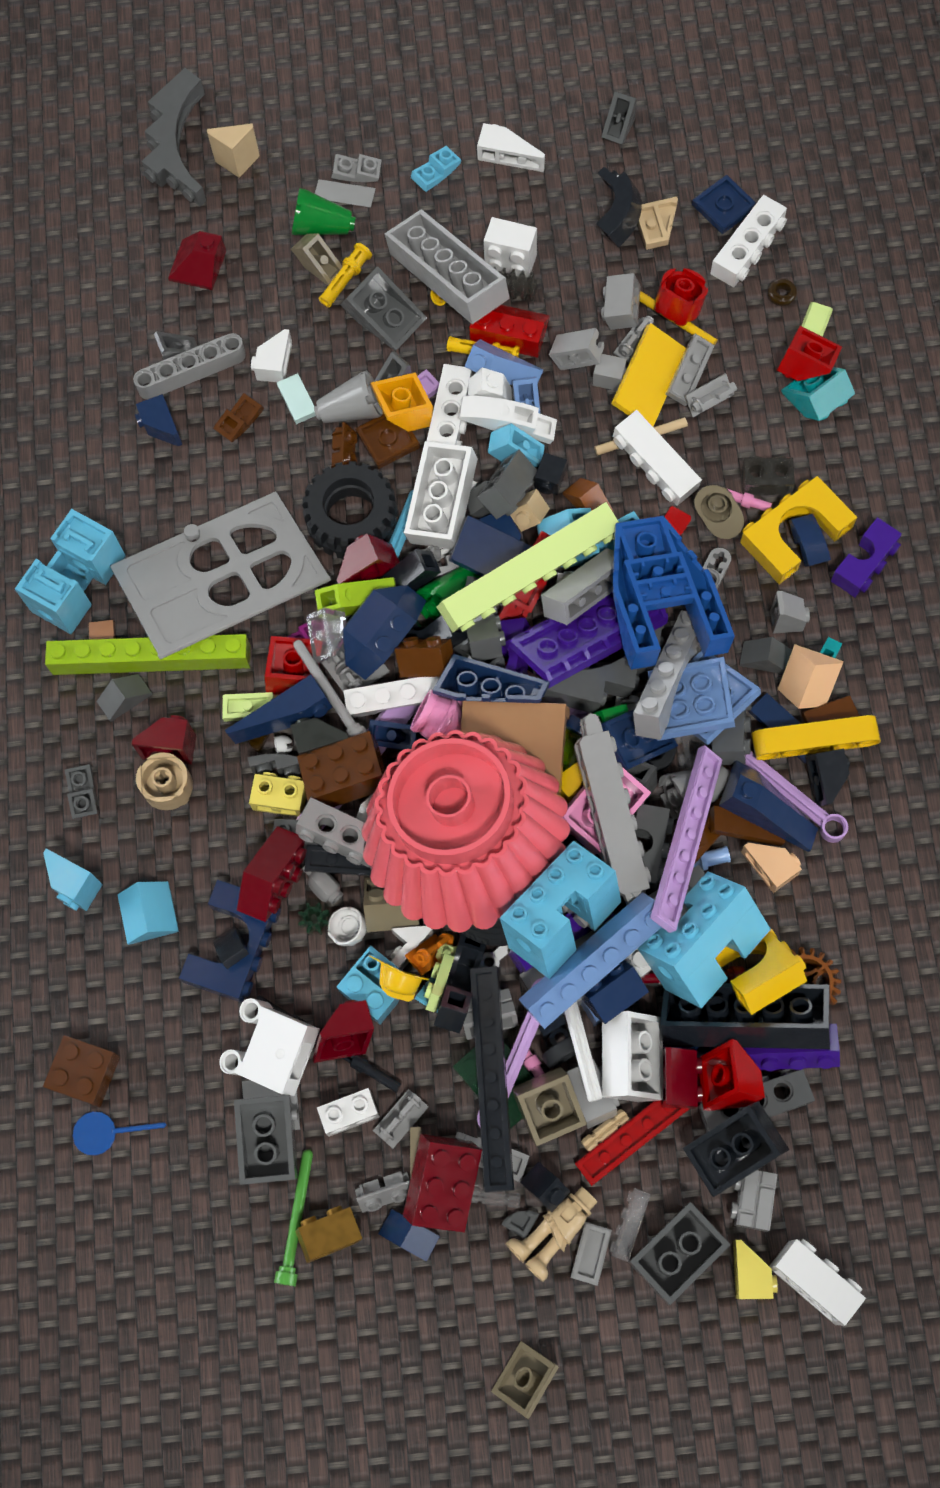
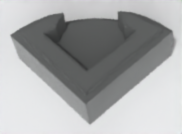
M518 1211L508 1216L501 1225L525 1239L539 1214L533 1211Z

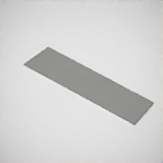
M319 179L315 194L329 201L371 208L376 188Z

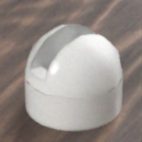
M283 735L274 737L276 754L286 755L292 751L293 746L287 745L292 742L290 737Z

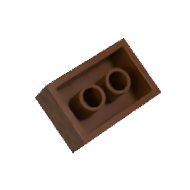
M370 731L297 756L307 800L309 801L311 797L331 807L374 794L385 772L379 745Z

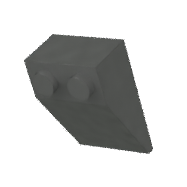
M378 266L340 304L360 325L394 351L427 319Z
M290 1095L234 1100L240 1185L297 1179V1150Z

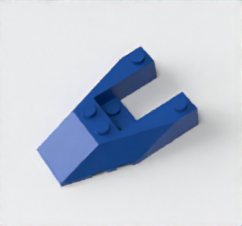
M664 516L615 524L613 597L622 645L631 670L655 666L661 650L647 612L650 610L685 605L704 657L728 653L735 637L710 571L708 569L704 570L697 561L698 557L696 554L686 548L681 542L682 537Z

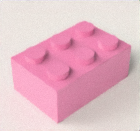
M623 768L624 777L621 779L623 787L627 788L630 795V804H628L630 814H634L651 792ZM583 785L568 803V810L562 818L569 823L570 834L595 855L601 853Z

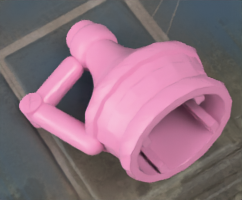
M433 689L429 690L414 716L410 729L415 733L419 732L427 740L432 734L437 732L447 735L452 730L460 731L463 701L433 694Z

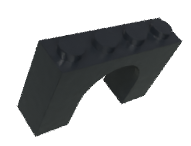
M415 549L380 579L394 577L396 586L408 585L417 592L440 574L441 571L432 551ZM441 615L426 628H423L417 620L403 640L408 637H418L419 640L440 636L441 639H451L452 647L454 648L467 639V632H462L461 629L452 632Z

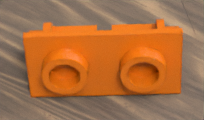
M442 933L439 937L434 934L408 952L405 957L423 976L434 968L435 963L438 962L436 959L438 949L444 944L453 945L454 938L450 933Z

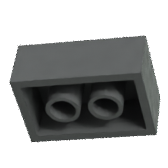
M689 1202L628 1263L667 1305H671L730 1246V1243Z

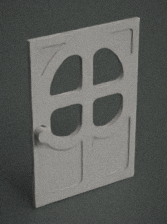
M276 491L202 525H187L184 528V533L110 565L112 572L155 648L159 659H163L331 581V577L325 571ZM243 528H262L272 531L277 538L271 544L249 554H242L233 541L231 534ZM209 542H219L227 554L229 562L208 572L195 570L190 562L193 552L198 547ZM280 554L289 556L291 565L285 577L270 589L262 588L251 571L252 567ZM234 575L241 578L250 593L246 600L233 606L219 605L209 597V591L214 584Z

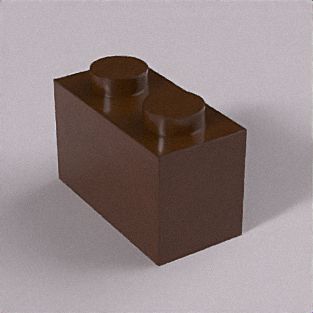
M440 636L419 640L418 637H408L395 648L400 677H440L454 654L451 639H441Z

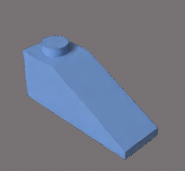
M481 339L473 345L464 366L474 372H478L483 367L502 373L510 385H512V380L537 377L538 384L544 371Z

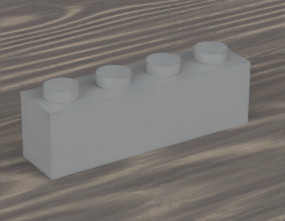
M606 548L543 593L541 598L544 617L568 625L612 593L614 551Z

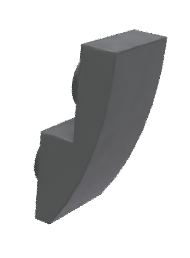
M264 754L248 757L249 766L253 774L271 773L275 768H277L280 777L297 776L300 774V767L296 756Z
M88 764L64 769L69 790L67 796L72 819L98 814L92 765Z

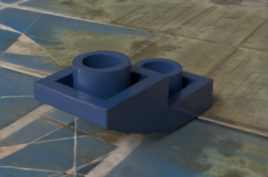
M813 514L789 520L794 543H799L805 567L831 560L825 538Z

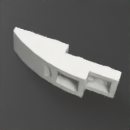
M463 396L458 417L460 420L493 431L512 423L534 439L547 444H551L554 441L557 419L538 413V407L512 400L485 396Z

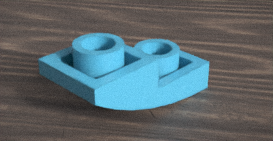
M445 146L431 154L429 162L413 170L411 179L427 192L450 175L461 163V159Z

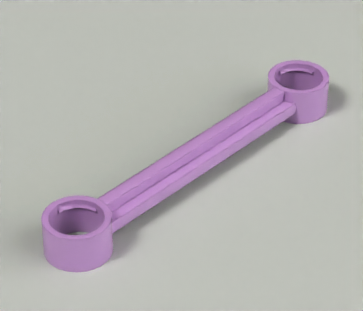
M752 751L751 754L746 755V765L760 772L797 809L820 827V834L824 840L836 843L844 838L848 831V823L843 816L839 814L829 815L763 760H757ZM831 820L839 822L843 828L842 835H829L826 832L825 824Z
M542 978L537 979V980L533 983L532 987H533L535 984H537ZM528 1011L505 1063L508 1098L540 1025ZM479 1111V1112H478V1116H477V1122H478L479 1127L481 1128V1126H480V1111Z

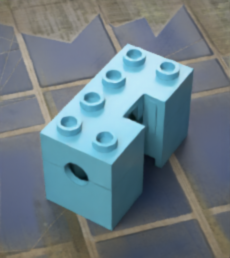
M73 509L69 511L50 538L58 550L51 561L45 566L40 560L35 559L15 587L16 592L32 613L69 634L73 633L92 605L84 593L91 580L94 578L106 585L114 574L110 565L126 557L113 531Z
M573 841L500 917L508 947L550 979L577 950L570 920L563 915L562 907L565 905L588 922L595 931L621 903L616 870Z
M709 871L685 896L684 904L688 911L679 920L677 930L669 933L661 927L638 948L665 990L700 1008L709 1001L728 979L715 959L725 947L739 952L741 957L746 958L771 930L745 886Z

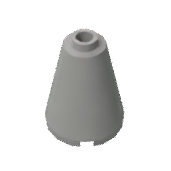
M368 371L360 372L318 399L316 402L317 406H314L318 420L322 419L324 423L381 417L383 410L370 386L371 382H375Z
M721 766L711 803L723 795L731 773L729 769ZM692 770L667 773L659 779V787L663 786L664 793L660 795L664 807L670 809V817L674 820L679 818Z

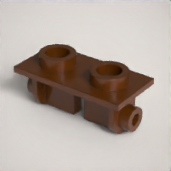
M342 422V427H336L332 433V449L340 451L332 453L331 468L336 467L335 463L342 462L343 465H349V461L357 462L355 455L357 434L349 425Z

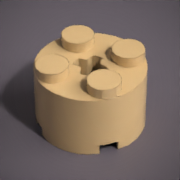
M165 752L153 754L137 770V787L152 807L160 810H173L185 805L189 801L193 789L192 776L185 764L173 754Z

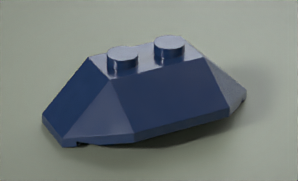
M408 585L373 589L342 629L345 665L362 679L366 680L386 662L417 622L426 600Z

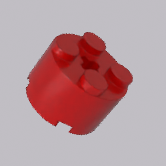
M676 268L665 272L655 298L654 309L657 313L674 321L675 324L685 326L687 322L693 321L699 316L708 293V287L706 288V281L699 273L683 268V271H675Z

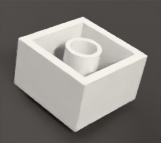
M492 217L484 238V260L497 271L510 273L516 277L523 276L529 278L537 256V228Z

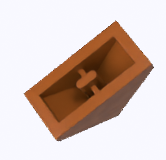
M580 478L563 492V495L576 509L591 508L592 511L607 502L613 512L602 489L596 482Z

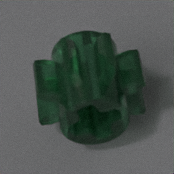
M319 902L316 907H311L309 903H306L307 909L304 912H298L299 916L303 918V921L299 922L298 925L300 928L307 926V934L309 936L313 931H318L322 935L321 929L329 925L325 917H328L330 913L328 910L321 912L322 905ZM314 914L317 916L318 921L315 924L311 921V916Z

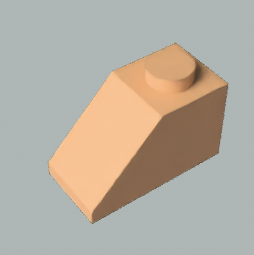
M747 843L741 851L773 893L798 876L802 870L797 856L794 853L789 854L786 848Z

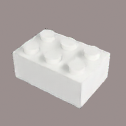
M623 1011L608 1023L604 1024L602 1022V1097L634 1102L663 1100L661 1017Z
M795 1239L788 1241L769 1267L833 1324L845 1326L866 1299L860 1293L863 1289L852 1279L848 1278L846 1280L838 1275L839 1268L826 1258L825 1260L818 1258L814 1254L817 1250L806 1240L802 1239L800 1241Z

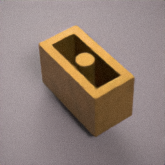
M340 1205L326 1211L327 1216L317 1220L316 1216H312L300 1222L301 1227L295 1232L307 1263L362 1240L351 1207L342 1209Z

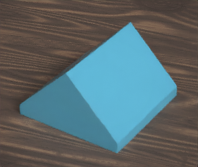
M168 881L136 882L118 894L128 945L179 932Z

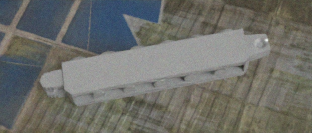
M589 713L583 719H580L579 726H581L582 738L576 741L574 750L603 862L616 870L620 896H623L627 906L642 892L646 894V889L650 888L651 875L649 869L644 867L642 860L644 848L641 841H637L635 833L637 821L635 816L630 814L628 806L630 804V795L627 788L623 787L621 779L624 777L621 763L617 762L614 753L617 751L616 741L613 736L610 737L609 730L603 732L598 716Z

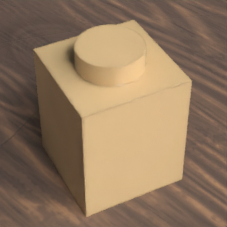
M535 489L526 493V496L516 504L518 506L516 511L510 516L522 532L540 524L550 508L539 491Z

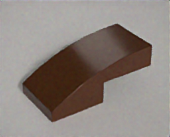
M243 393L231 411L226 409L213 429L229 441L234 442L253 424L264 410V407Z

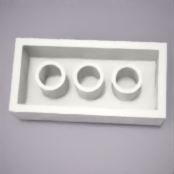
M425 441L404 534L411 544L434 545L446 549L454 548L464 523L478 460L472 447Z

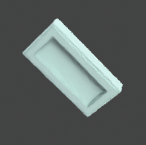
M298 373L277 382V387L296 424L316 416L314 405Z

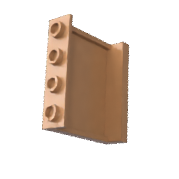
M463 701L460 731L494 735L500 737L503 741L523 746L528 755L538 757L543 761L545 773L554 776L558 780L559 790L557 794L561 796L566 719L570 717V709L566 704Z

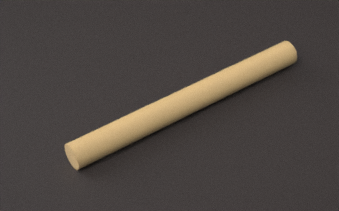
M684 417L653 428L660 435L687 427L688 423ZM613 440L594 446V449L598 456L619 449V447Z

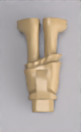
M581 1187L574 1195L570 1193L567 1198L563 1199L553 1212L548 1210L547 1214L543 1215L544 1220L527 1238L522 1241L511 1238L505 1244L524 1263L534 1249L552 1233L553 1237L525 1264L540 1281L544 1282L548 1277L547 1264L559 1249L564 1252L566 1245L570 1246L574 1236L582 1228L587 1217L591 1215L590 1210L597 1201L586 1189Z

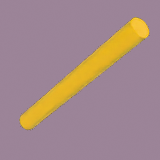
M640 291L639 302L655 311V300ZM687 322L685 326H679L691 335L697 334L713 345L717 342L716 338L691 322Z

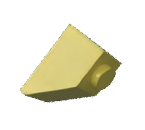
M734 1240L733 1255L736 1299H773V1293L778 1291L777 1276L772 1275V1269L742 1240Z

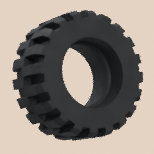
M349 461V465H343L342 462L335 463L336 467L330 469L329 466L324 468L321 476L316 474L312 478L313 485H307L305 490L306 496L303 497L302 501L307 530L314 543L319 548L323 547L325 553L329 555L336 553L337 558L344 559L347 546L355 542V539L361 535L370 534L388 542L391 539L392 530L395 529L397 524V505L394 490L391 489V483L386 477H383L382 472L378 469L372 471L370 465L362 463L359 466L355 461ZM345 497H361L373 505V509L368 517L356 524L343 525L334 522L328 517L331 507Z

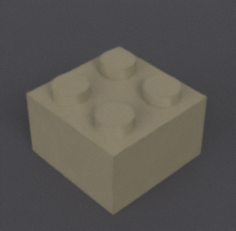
M561 1067L514 1086L512 1089L529 1137L536 1147L587 1125L569 1076Z

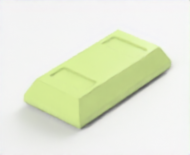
M810 302L802 327L823 337L833 309Z

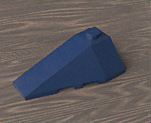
M453 654L433 688V694L456 701L540 703L550 685V681Z
M309 675L227 728L225 732L235 744L291 728L290 725L295 724L297 720L302 718H320L333 706L314 677Z
M736 760L719 806L810 852L818 828L760 772Z

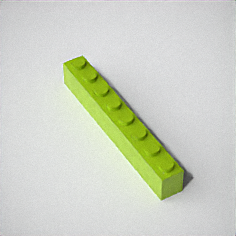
M246 634L212 635L163 659H159L149 638L46 641L45 665L53 675L250 668L251 645Z

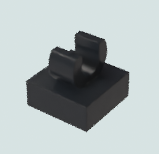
M562 1014L545 1029L542 1026L538 1027V1032L543 1040L549 1037L552 1046L557 1044L554 1039L556 1034L564 1035L565 1039L570 1037L569 1032L564 1028L567 1022Z

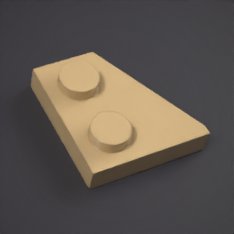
M677 197L642 204L638 227L646 250L668 245L678 203Z

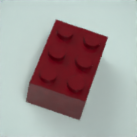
M278 826L274 829L243 871L237 911L263 922H266L272 913H277L282 898L288 897L293 882L298 883L303 872L300 864L305 858L307 849L304 848L305 841L298 834Z
M420 1134L403 1216L412 1226L465 1233L482 1149L472 1141Z

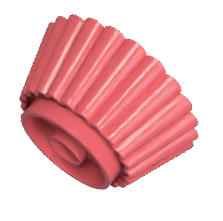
M452 730L447 735L437 732L432 734L428 740H416L412 745V749L402 750L398 754L396 761L387 766L367 805L366 812L368 817L362 828V837L367 842L363 851V858L368 865L372 866L370 874L372 883L379 888H384L383 896L388 904L392 906L401 905L402 914L407 919L419 920L423 918L424 924L431 929H440L448 925L452 931L461 933L470 929L472 925L481 930L493 927L497 919H500L509 907L566 849L562 841L569 836L570 825L562 817L568 810V804L562 796L557 794L559 790L558 780L554 776L545 773V764L541 759L528 755L523 746L503 741L498 736Z

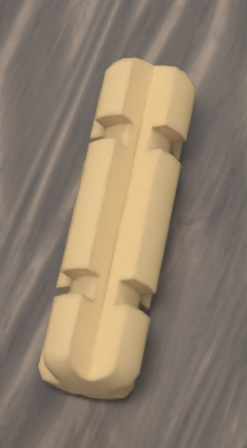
M619 1109L616 1116L604 1121L592 1131V1135L588 1134L581 1141L582 1145L590 1152L598 1146L599 1142L602 1143L616 1132L619 1126L622 1127L629 1121L628 1115L624 1110Z

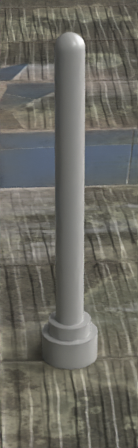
M296 640L293 644L295 650L347 727L348 738L367 732L364 726L354 721L301 640Z

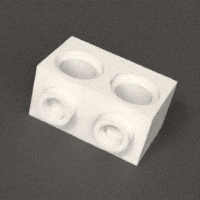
M369 1088L317 1107L325 1133L329 1137L380 1117Z

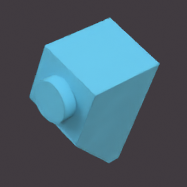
M510 423L491 432L488 453L502 462V460L520 449L534 467H539L545 445Z

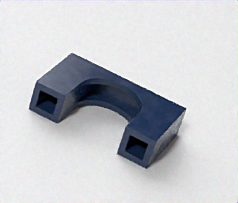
M217 880L208 905L212 910L236 917L246 923L249 930V941L246 948L249 954L229 969H226L222 963L212 962L188 954L179 979L185 984L242 1003L244 998H248L252 991V976L261 967L262 957L260 955L263 947L267 948L270 943L272 933L269 931L272 923H277L281 908L278 909L276 914L272 913L266 922L237 911L241 887Z

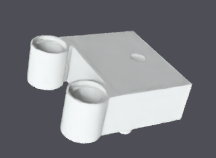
M252 998L246 999L240 1006V1017L243 1021L257 1024L247 1052L230 1049L221 1055L219 1061L221 1070L227 1074L243 1076L280 1094L295 1096L320 1029L273 1009L268 1002ZM258 1007V1014L255 1017V1010ZM237 1058H238V1065H237V1067H236V1066H235V1063H236V1060H237Z

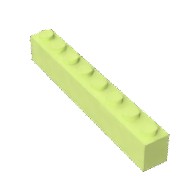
M607 502L446 598L437 606V609L452 632L458 629L464 632L475 625L473 620L481 616L484 620L495 613L494 607L501 603L505 607L517 599L515 595L520 591L526 594L537 587L535 582L543 578L546 582L557 575L556 569L561 566L567 569L578 562L576 557L583 554L584 557H587L595 552L597 544L603 541L604 545L613 541L615 539V524L619 523Z

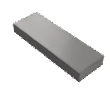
M697 334L692 335L665 395L684 406L688 405L685 395L696 389L715 345Z

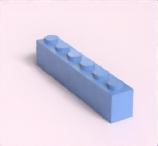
M642 892L579 946L550 979L545 976L518 999L544 1029L661 928L660 925L650 919L655 902L653 898Z

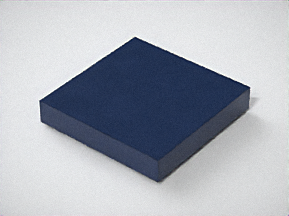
M725 175L692 200V206L721 234H724L747 217L756 205V202L728 175Z

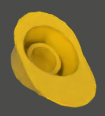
M368 955L381 963L379 983L382 990L392 998L408 1002L412 1001L422 979L429 980V978L401 971Z

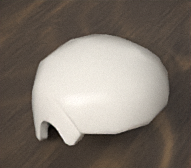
M354 907L338 909L332 913L328 921V936L340 946L356 945L362 941L367 932L364 915Z

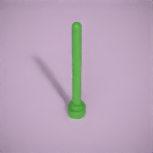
M309 1149L304 1150L302 1153L283 1266H279V1271L275 1273L274 1283L296 1286L298 1275L295 1274L296 1268H293L298 1244L295 1231L301 1227L300 1222L302 1221L313 1152Z

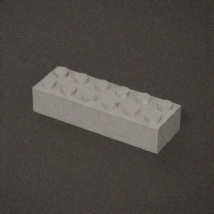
M422 209L384 233L390 255L471 324L510 299L506 278Z

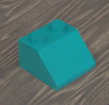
M833 367L830 374L801 381L794 380L781 390L782 394L805 418L817 421L826 419L833 410L846 404L848 399L855 395L846 370Z

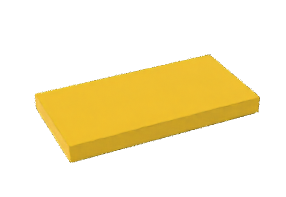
M652 323L648 324L611 404L628 416L638 410L653 427L667 397L665 394L686 348Z

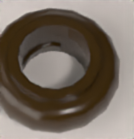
M787 279L775 280L768 288L770 301L778 306L791 304L797 296L795 285ZM784 289L788 292V295L781 296L776 291Z

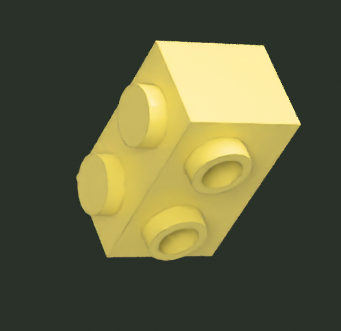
M263 772L262 775L255 774L249 800L252 810L298 817L305 808L307 798L303 779L297 776L280 778L278 775L270 772Z

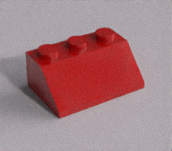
M500 305L475 323L470 324V340L477 342L481 339L491 345L495 342H500V345L512 348L519 346V354L538 358L550 315Z

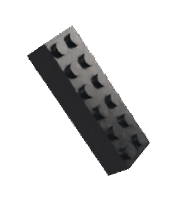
M723 983L702 1008L664 989L660 1022L663 1046L719 1047L734 1039L743 1048L830 1049V985L802 984L752 1015L738 1001L731 983Z

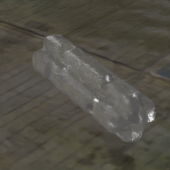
M474 1187L472 1203L481 1201L482 1204L502 1207L508 1205L510 1208H519L521 1195L519 1193L509 1192L507 1194L505 1191L486 1193L485 1188L479 1190L480 1188Z

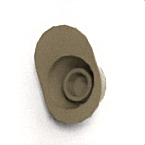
M709 485L703 487L697 493L695 508L714 536L721 539H731L742 531L744 516L728 489L718 485Z

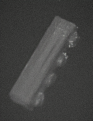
M636 1188L633 1189V1192L629 1191L626 1199L629 1204L627 1208H623L621 1218H623L622 1224H618L615 1235H618L616 1242L612 1241L609 1249L612 1252V1257L625 1262L629 1261L651 1194Z

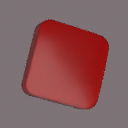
M674 506L670 507L664 516L680 536L691 522L690 515Z

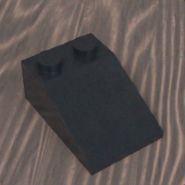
M759 1101L748 1105L683 1148L712 1197L722 1193L790 1150Z

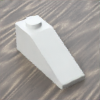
M483 123L477 144L478 160L544 172V153L506 127Z

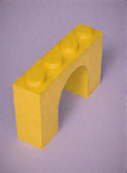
M818 476L811 481L805 480L798 487L797 492L793 495L789 493L784 496L779 502L780 505L774 509H767L761 515L759 521L749 523L742 530L743 534L740 543L779 585L798 571L801 559L788 547L780 536L779 525L783 521L791 517L813 514L819 526L834 542L851 530L856 522L857 516Z
M771 929L750 953L765 955L761 962L730 981L738 1001L752 1015L807 982L804 973L806 965L798 954L795 956L792 954L785 941L780 942L776 934ZM725 947L715 959L720 967H723L741 956L739 952Z

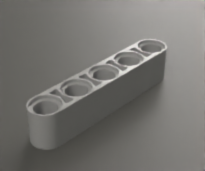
M234 333L227 334L137 371L133 380L139 395L143 399H150L241 363L246 357L242 338Z

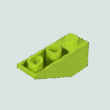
M395 578L340 583L315 590L318 614L329 620L355 614L373 589L396 587Z

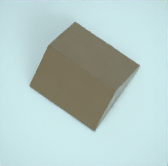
M520 1341L491 1392L529 1419L559 1366Z

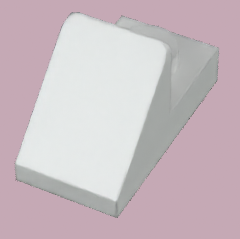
M427 926L392 928L393 935L405 945L403 947L398 946L390 956L391 962L403 970L409 963L405 955L433 936V930Z

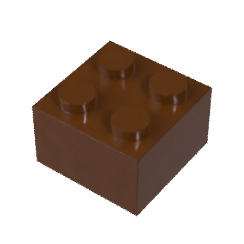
M64 1035L43 1087L100 1108L120 1056L114 1052Z

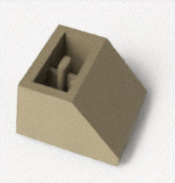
M370 877L364 879L363 907L367 932L389 931L392 928L419 926V920H409L402 914L401 905L392 906L385 901L383 896L384 888L375 886Z

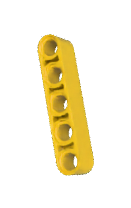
M874 715L765 728L751 733L757 760L816 754L843 748L847 750L869 747L881 742L876 716Z

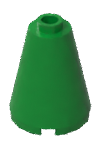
M299 188L292 234L296 236L315 233L319 235H348L349 230L353 231L356 217L351 216L352 211L313 192Z
M458 567L421 587L416 592L426 600L421 614L426 619L431 617L435 621L441 616L437 606L446 598L465 588L467 576L478 579L480 576L462 567Z

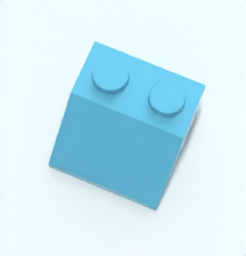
M45 849L43 852L51 888L58 893L56 898L75 911L78 908L87 911L103 884L91 872Z

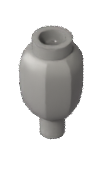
M305 872L309 876L308 885L321 901H329L331 904H335L343 896V893L340 891L339 882L330 873Z

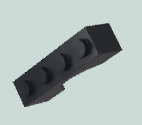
M462 932L434 1022V1026L459 1034L467 1016L473 994L471 990L470 969L479 968L486 947L485 944L466 937Z

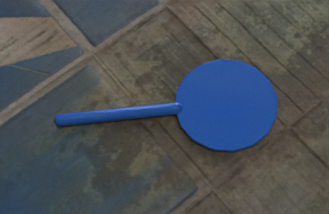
M90 1112L83 1115L77 1121L73 1130V1140L79 1151L86 1155L96 1156L106 1152L112 1146L116 1133L165 1128L166 1123L115 1128L114 1122L109 1116L102 1112Z

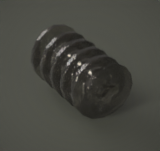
M503 267L500 274L506 278L508 293L510 294L511 292L512 298L517 299L520 293L522 300L525 301L530 294L531 301L535 302L538 277H534V272L531 271L529 276L525 277L524 270H521L519 276H516L515 269H512L510 274L507 275L506 268Z

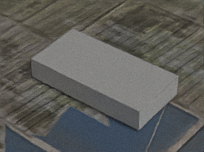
M585 1222L570 1278L598 1286L612 1232L611 1229Z

